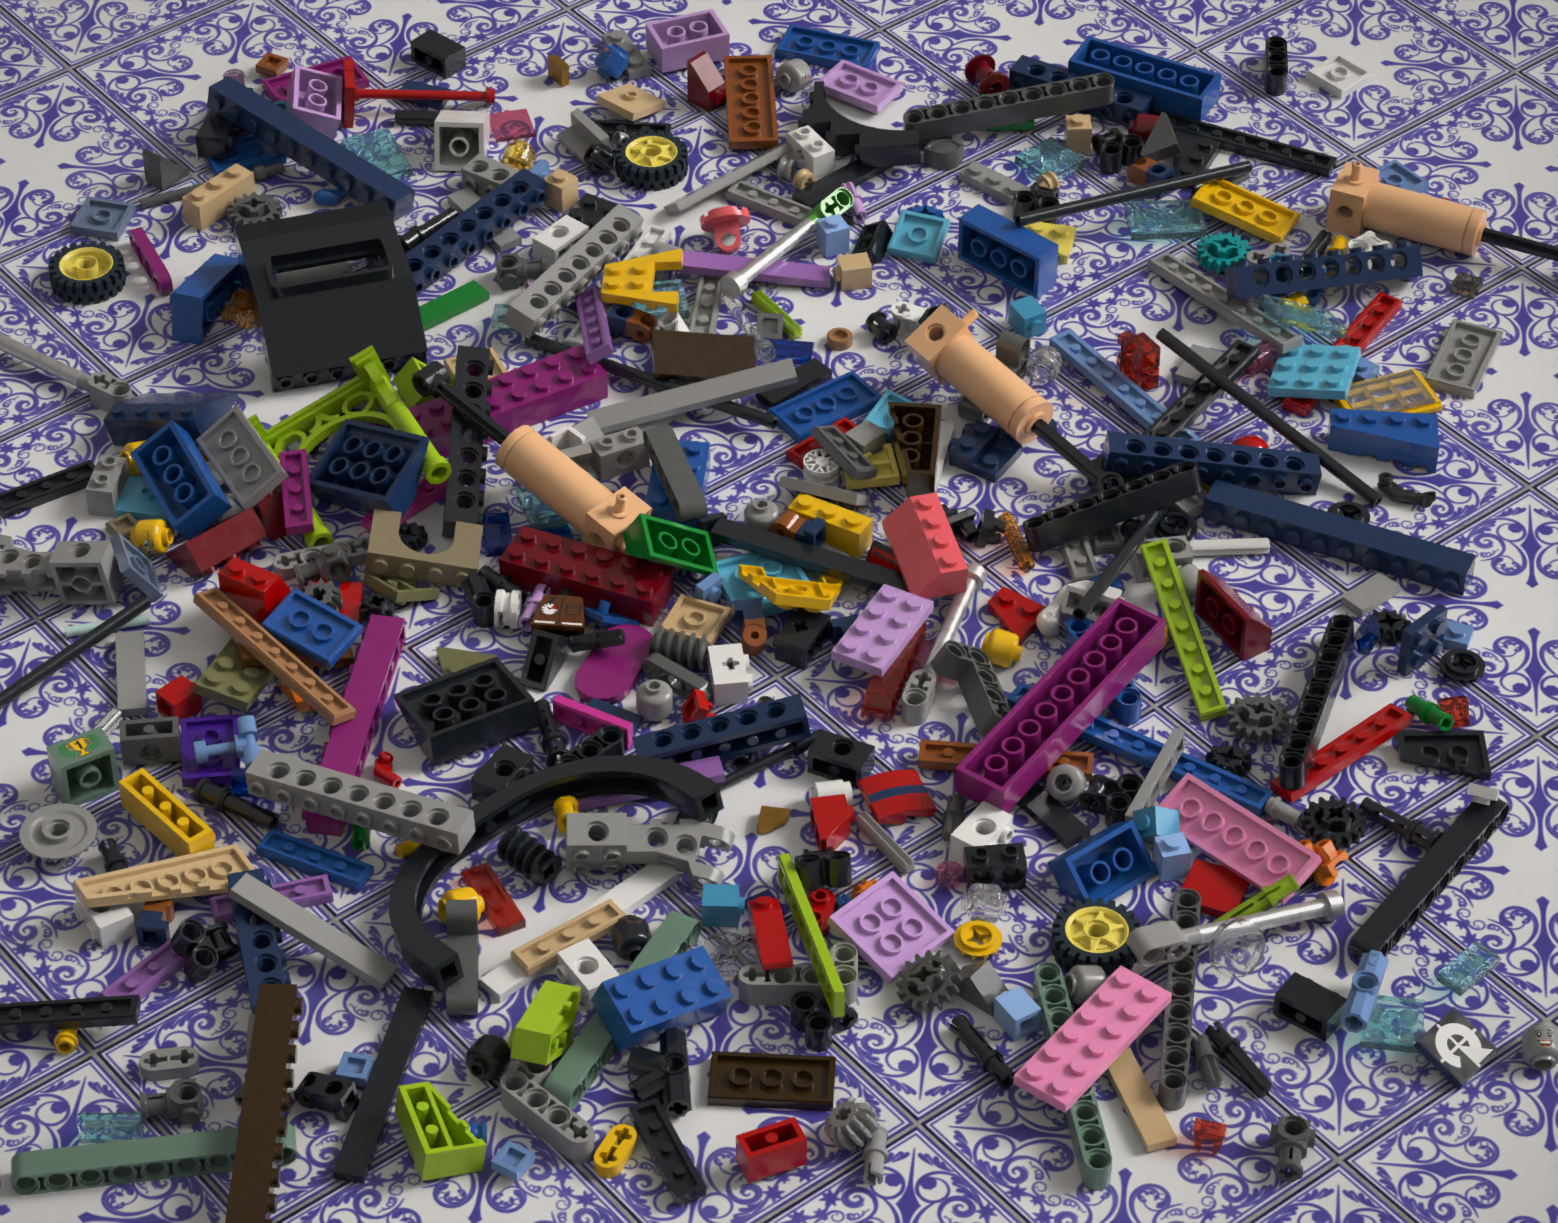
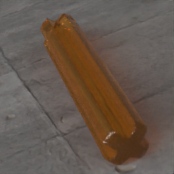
M1004 511L1002 515L998 516L999 520L1006 523L1004 536L1019 570L1029 573L1030 569L1035 567L1033 558L1013 514Z

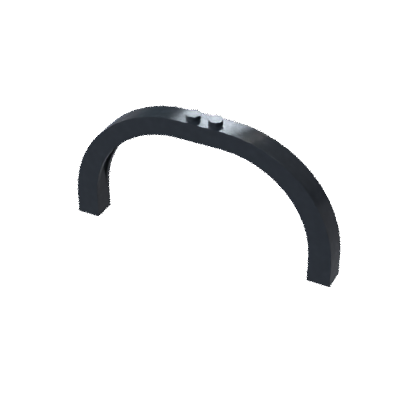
M637 755L599 756L570 761L532 773L507 785L470 808L474 813L475 833L460 855L420 844L401 867L390 893L389 917L399 951L404 961L415 974L439 992L464 977L458 953L432 935L422 924L423 909L429 894L440 878L458 861L520 821L539 811L552 807L555 800L559 797L572 796L579 799L609 794L645 796L669 803L696 820L703 822L724 808L719 785L701 773L679 763Z

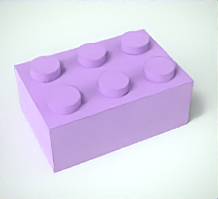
M713 9L645 23L646 48L662 73L687 68V61L702 51L707 52L713 62L723 60L724 56H730V34Z
M295 65L287 87L286 111L334 140L341 121L342 77Z

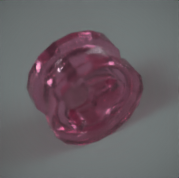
M954 861L941 862L936 869V883L945 889L957 888L962 882V866Z

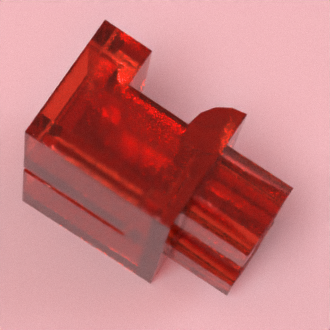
M1130 330L1120 333L1117 343L1121 346V353L1117 356L1116 362L1120 367V371L1145 392L1158 388L1161 347L1144 332L1136 335Z

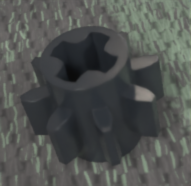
M603 143L601 145L596 144V146L591 145L583 157L585 163L588 164L586 170L595 175L608 172L614 163V157L610 154L612 149Z
M373 594L367 598L366 602H361V621H368L369 623L371 614L394 617V602H387L385 595Z

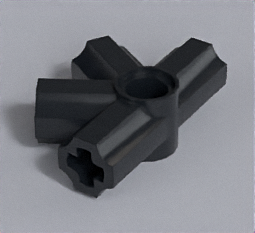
M677 1027L666 1028L662 1034H659L660 1052L641 1046L638 1048L634 1047L630 1053L627 1068L628 1072L640 1077L628 1085L638 1104L663 1096L666 1114H670L674 1118L683 1117L692 1110L687 1036L685 1031H681Z

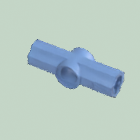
M1371 950L1368 953H1363L1357 972L1352 977L1351 989L1340 1018V1024L1344 1025L1347 1031L1358 1033L1367 1028L1372 1011L1377 1005L1378 993L1389 959L1385 958L1382 952Z

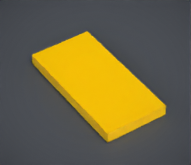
M1224 179L1204 183L1190 201V206L1271 243H1282L1299 222L1301 216L1300 213Z

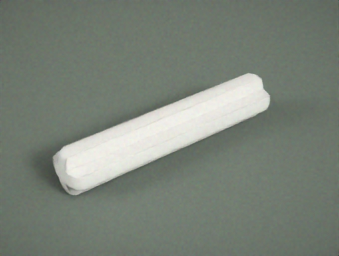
M1268 538L1190 540L1189 547L1192 556L1268 554L1270 551V541Z

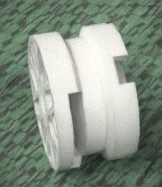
M825 449L812 450L803 458V479L835 486L840 481V465L831 455L826 457L829 453Z
M497 589L494 604L495 628L509 626L510 629H518V620L521 617V591L512 590L511 593H506L503 589Z

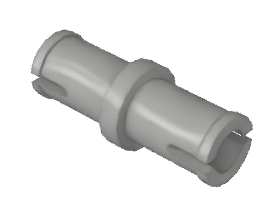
M877 1125L878 1129L874 1131V1135L873 1132L871 1133L872 1139H868L867 1146L863 1150V1160L865 1162L863 1181L872 1186L876 1185L877 1176L878 1184L883 1182L884 1164L888 1160V1151L886 1149L888 1131L885 1127Z

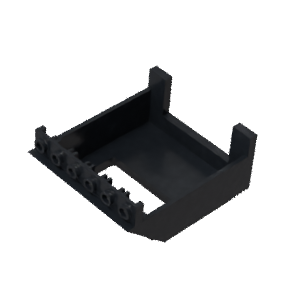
M386 201L234 226L240 285L242 292L247 293L269 365L273 393L353 379L358 375L349 358L371 345L374 347L386 372L401 370L412 357L427 365L426 352L428 349L413 275ZM364 258L368 269L279 285L276 276L277 273Z

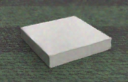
M1337 53L1306 71L1305 79L1342 99L1373 81L1374 73Z

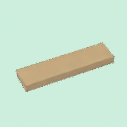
M608 899L510 951L511 959L529 977L557 962V952L587 938L594 942L611 933L613 925L618 919L626 916V914L611 899Z
M1129 1047L1105 1072L1146 1152L1175 1146L1177 1137Z

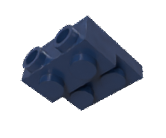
M977 419L973 424H965L959 439L954 437L949 442V465L996 483L1022 455L1023 446L1000 437V428Z

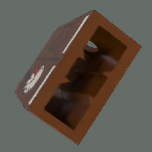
M567 588L559 590L558 595H544L531 621V634L533 629L565 637L585 634L583 598L574 596V592Z

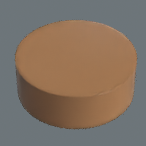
M834 328L827 333V346L832 350L844 351L853 344V334L846 328Z

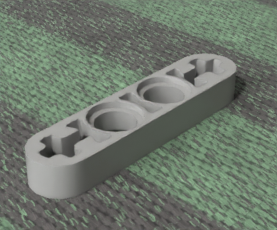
M370 537L330 543L339 544L346 551L350 567L366 564ZM330 544L278 554L273 559V571L284 580L297 578L293 565L302 566L308 564L307 560L315 559L316 556L320 555L322 549Z

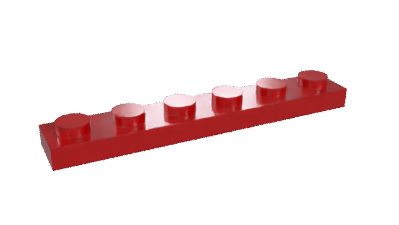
M1392 703L1388 704L1316 752L1303 788L1295 791L1285 790L1279 785L1278 776L1270 781V790L1288 802L1293 803L1396 735L1397 731H1402L1412 724V715Z

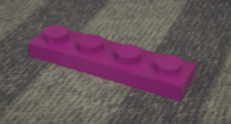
M306 449L280 452V465L288 474V477L281 482L287 536L315 532Z

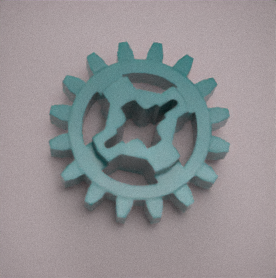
M1220 231L1217 236L1209 233L1208 238L1202 237L1201 242L1197 243L1196 260H1200V266L1207 265V271L1215 269L1216 274L1225 271L1224 268L1234 267L1233 262L1246 261L1247 254L1251 251L1252 247L1248 246L1247 240L1241 241L1240 235L1233 237L1231 232L1222 234Z

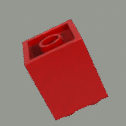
M233 557L218 572L219 589L258 624H262L291 592L281 576L236 557Z

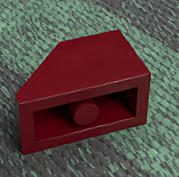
M702 51L687 61L688 101L710 112L725 102V81L708 53Z
M277 486L253 507L270 541L287 536L283 494L279 486Z

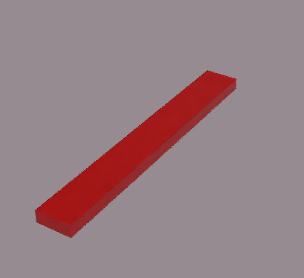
M1379 292L1332 346L1349 345L1360 347L1362 354L1399 312L1403 301ZM1286 397L1282 402V409L1306 417L1321 399Z

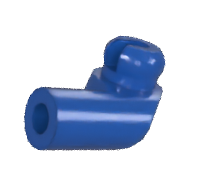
M337 187L334 190L323 188L313 194V200L318 205L335 206L347 193Z

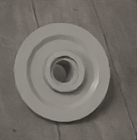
M67 803L47 805L34 811L24 820L19 832L20 842L24 847L25 853H31L33 859L40 857L43 862L52 859L55 864L59 859H65L68 862L71 856L79 858L81 851L88 852L89 846L95 844V836L98 835L94 816L83 807Z

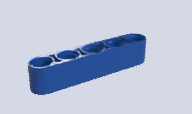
M1072 616L1066 621L1065 645L1068 650L1092 625L1088 618L1078 621ZM1131 680L1107 706L1119 723L1134 725L1139 722L1141 718V692Z

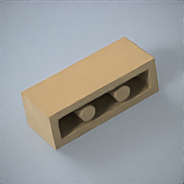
M236 163L183 196L184 221L203 231L227 216L229 203H234L235 197L241 199L244 193L249 196L252 192H256L254 173Z

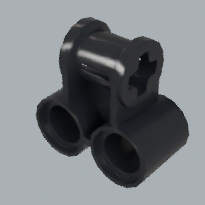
M1111 128L1108 133L1102 135L1095 134L1091 138L1093 150L1100 156L1099 169L1105 174H1117L1121 171L1122 164L1129 167L1141 159L1140 153L1143 149V139L1139 135L1128 134L1124 136L1118 128Z
M1034 182L1030 191L1021 190L1016 192L1013 197V220L1016 214L1059 205L1060 189L1057 187L1053 189L1043 187L1039 183ZM1059 218L1050 219L1042 222L1058 224Z
M1132 773L1123 774L1117 780L1100 774L1093 775L1089 780L1088 789L1080 795L1079 802L1085 810L1104 815L1105 825L1109 827L1114 823L1125 821V814L1140 789L1143 780L1140 776Z
M829 846L827 850L809 852L808 849H803L802 855L794 858L795 869L804 891L818 890L823 885L831 888H843L852 884L851 854L849 852L834 851L833 846Z
M190 918L183 920L171 938L170 945L177 955L188 957L183 970L189 980L197 983L207 980L218 962L225 961L239 952L240 948L232 942L227 932L228 925L226 922H219L204 928L201 922Z
M802 990L794 993L791 997V1025L796 1030L805 1032V1045L813 1052L828 1050L832 1045V1034L850 1029L858 1020V1013L855 1009L848 1006L846 996L845 1016L837 1018L832 1016L824 996L818 998L813 992Z

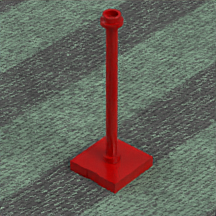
M343 59L344 128H353L355 101H359V99L485 101V105L489 106L495 103V89H490V87H486L485 91L359 89V86H355L353 59Z

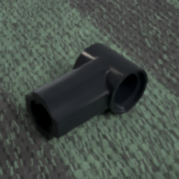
M477 573L468 575L461 582V586L473 614V623L480 628H490L494 626L495 594L490 591L484 577L479 576Z

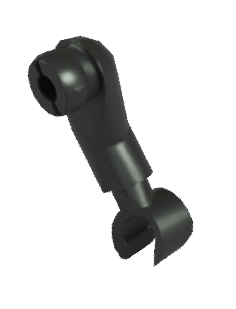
M1384 472L1379 474L1378 489L1395 502L1413 504L1420 502L1421 507L1428 508L1436 500L1435 491L1418 493L1415 490H1406L1393 482V475L1391 473Z

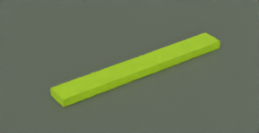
M1167 539L1140 545V552L1163 617L1166 620L1169 634L1200 721L1203 722L1227 715L1228 709Z
M789 853L779 854L778 881L832 1016L834 1018L844 1017V987Z

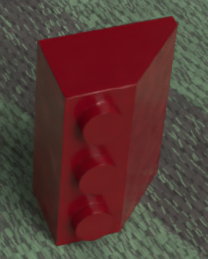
M250 507L172 549L166 555L190 577L200 573L202 577H205L217 570L215 565L221 561L226 565L233 557L240 558L238 555L239 551L245 549L248 553L261 546L259 540L268 535L254 509Z
M1204 569L1199 570L1194 612L1241 661L1270 650L1271 626L1223 579Z

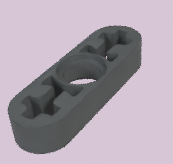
M654 652L641 663L643 673L650 680L658 679L670 685L673 693L687 700L694 688L704 691L707 701L713 697V689L704 678L659 653Z

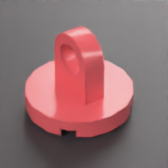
M723 206L710 210L708 216L703 214L700 217V225L703 231L715 234L716 243L721 252L732 254L741 246L740 228L750 223L751 218L749 210L745 207H742V210H738L737 206ZM733 235L736 240L734 244L726 246L722 243L723 237Z

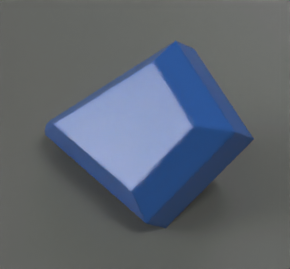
M600 600L598 608H584V617L600 626L638 625V620L609 611L611 603L605 600Z

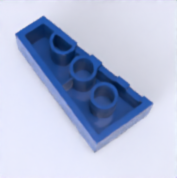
M215 253L194 271L190 277L183 281L178 288L172 291L170 305L172 306L173 340L197 345L202 344L204 341V331L210 332L214 326L213 322H211L214 316H221L226 301L230 302L241 286L237 258Z
M1330 408L1327 432L1328 450L1358 457L1368 454L1381 462H1387V459L1401 461L1404 467L1413 468L1414 465L1427 467V472L1436 473L1439 453L1438 414Z

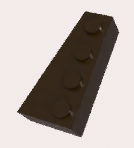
M888 402V430L907 498L935 493L942 405Z

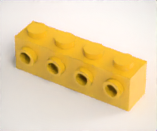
M141 768L118 781L122 807L178 857L215 848L214 842L216 837L213 829L145 769Z

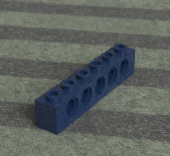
M1022 55L1009 69V90L1087 75ZM1114 84V101L1111 104L1078 112L1129 127L1130 120L1135 121L1137 114H1150L1153 108V96Z
M796 694L634 736L632 740L637 756L655 757L683 763L718 755L720 760L809 738L811 737V732L801 695Z
M263 868L227 874L229 892L245 873L272 888L271 879L265 880ZM230 898L251 1012L255 1014L260 983L291 984L290 973H283L282 968L287 966L285 949L278 948V944L283 943L281 929Z

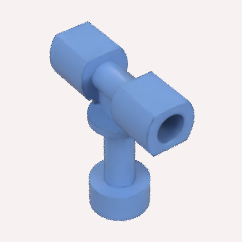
M245 715L237 718L239 735H234V741L207 746L205 740L193 742L197 765L209 763L208 757L236 753L237 758L243 757L245 769L247 770L261 751L260 746L256 745L258 736L254 716Z

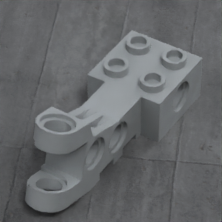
M0 534V595H12L13 591H26L27 595H38L39 591H53L54 595L60 596L62 605H115L124 581L110 541H57L53 552H33L15 547L11 536Z
M567 813L565 835L566 870H572L576 873H586L590 870L615 873L619 870H625L626 864H657L686 873L690 886L703 890V884H722L724 873L716 867L697 862L700 848L705 849V846L728 850L729 852L732 849L735 834L728 828L700 822L695 819H680V824H662V819H650V824H632V819H627V813ZM658 841L662 843V846L653 847L649 843ZM686 848L689 849L691 853L687 855L681 854L678 850Z

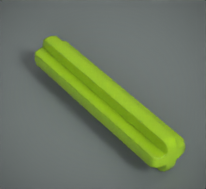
M762 290L751 293V302L763 313L783 314V331L791 339L795 340L797 337L802 336V327Z

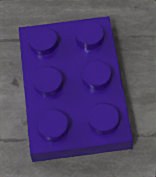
M238 714L181 718V774L183 787L197 786L198 782L204 777L211 779L215 785L241 783V759L237 758L236 753L208 757L209 763L197 765L193 742L205 740L206 746L234 741V735H239L237 727Z

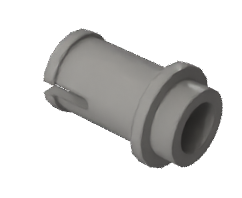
M1270 797L1264 808L1265 813H1272L1277 819L1294 829L1297 828L1304 812L1282 802L1281 797Z

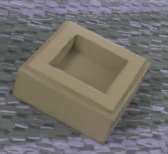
M128 512L105 523L106 531L111 536L119 532L129 541L131 530L138 521Z

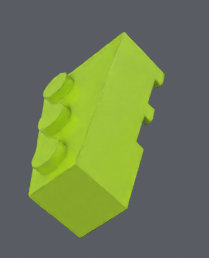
M545 980L515 1029H512L508 1040V1047L512 1048L510 1058L547 1066L566 1052L573 1041L581 987Z
M429 1081L398 1086L395 1115L421 1180L483 1171L487 1144L482 1139H477L469 1131V1125L464 1119L459 1120L451 1111L452 1106Z

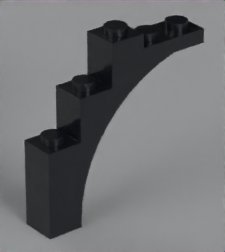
M824 81L814 82V91L810 92L809 109H803L802 119H798V128L809 125L821 138L832 146L835 150V155L855 154L856 158H860L861 168L917 165L921 163L919 130H888L854 122L839 114L826 101Z

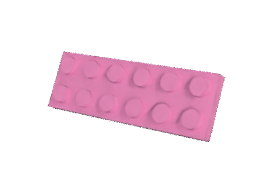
M1188 772L1158 805L1179 810L1180 832L1184 833L1188 844L1258 889L1264 885L1269 887L1289 872L1300 887L1322 862L1320 855ZM1295 892L1291 893L1279 902L1285 905L1287 901L1294 895Z
M1120 965L1014 1075L1013 1084L1066 1113L1171 1002L1172 993Z

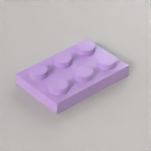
M843 59L819 80L824 81L825 94L875 114H878L903 91V82Z

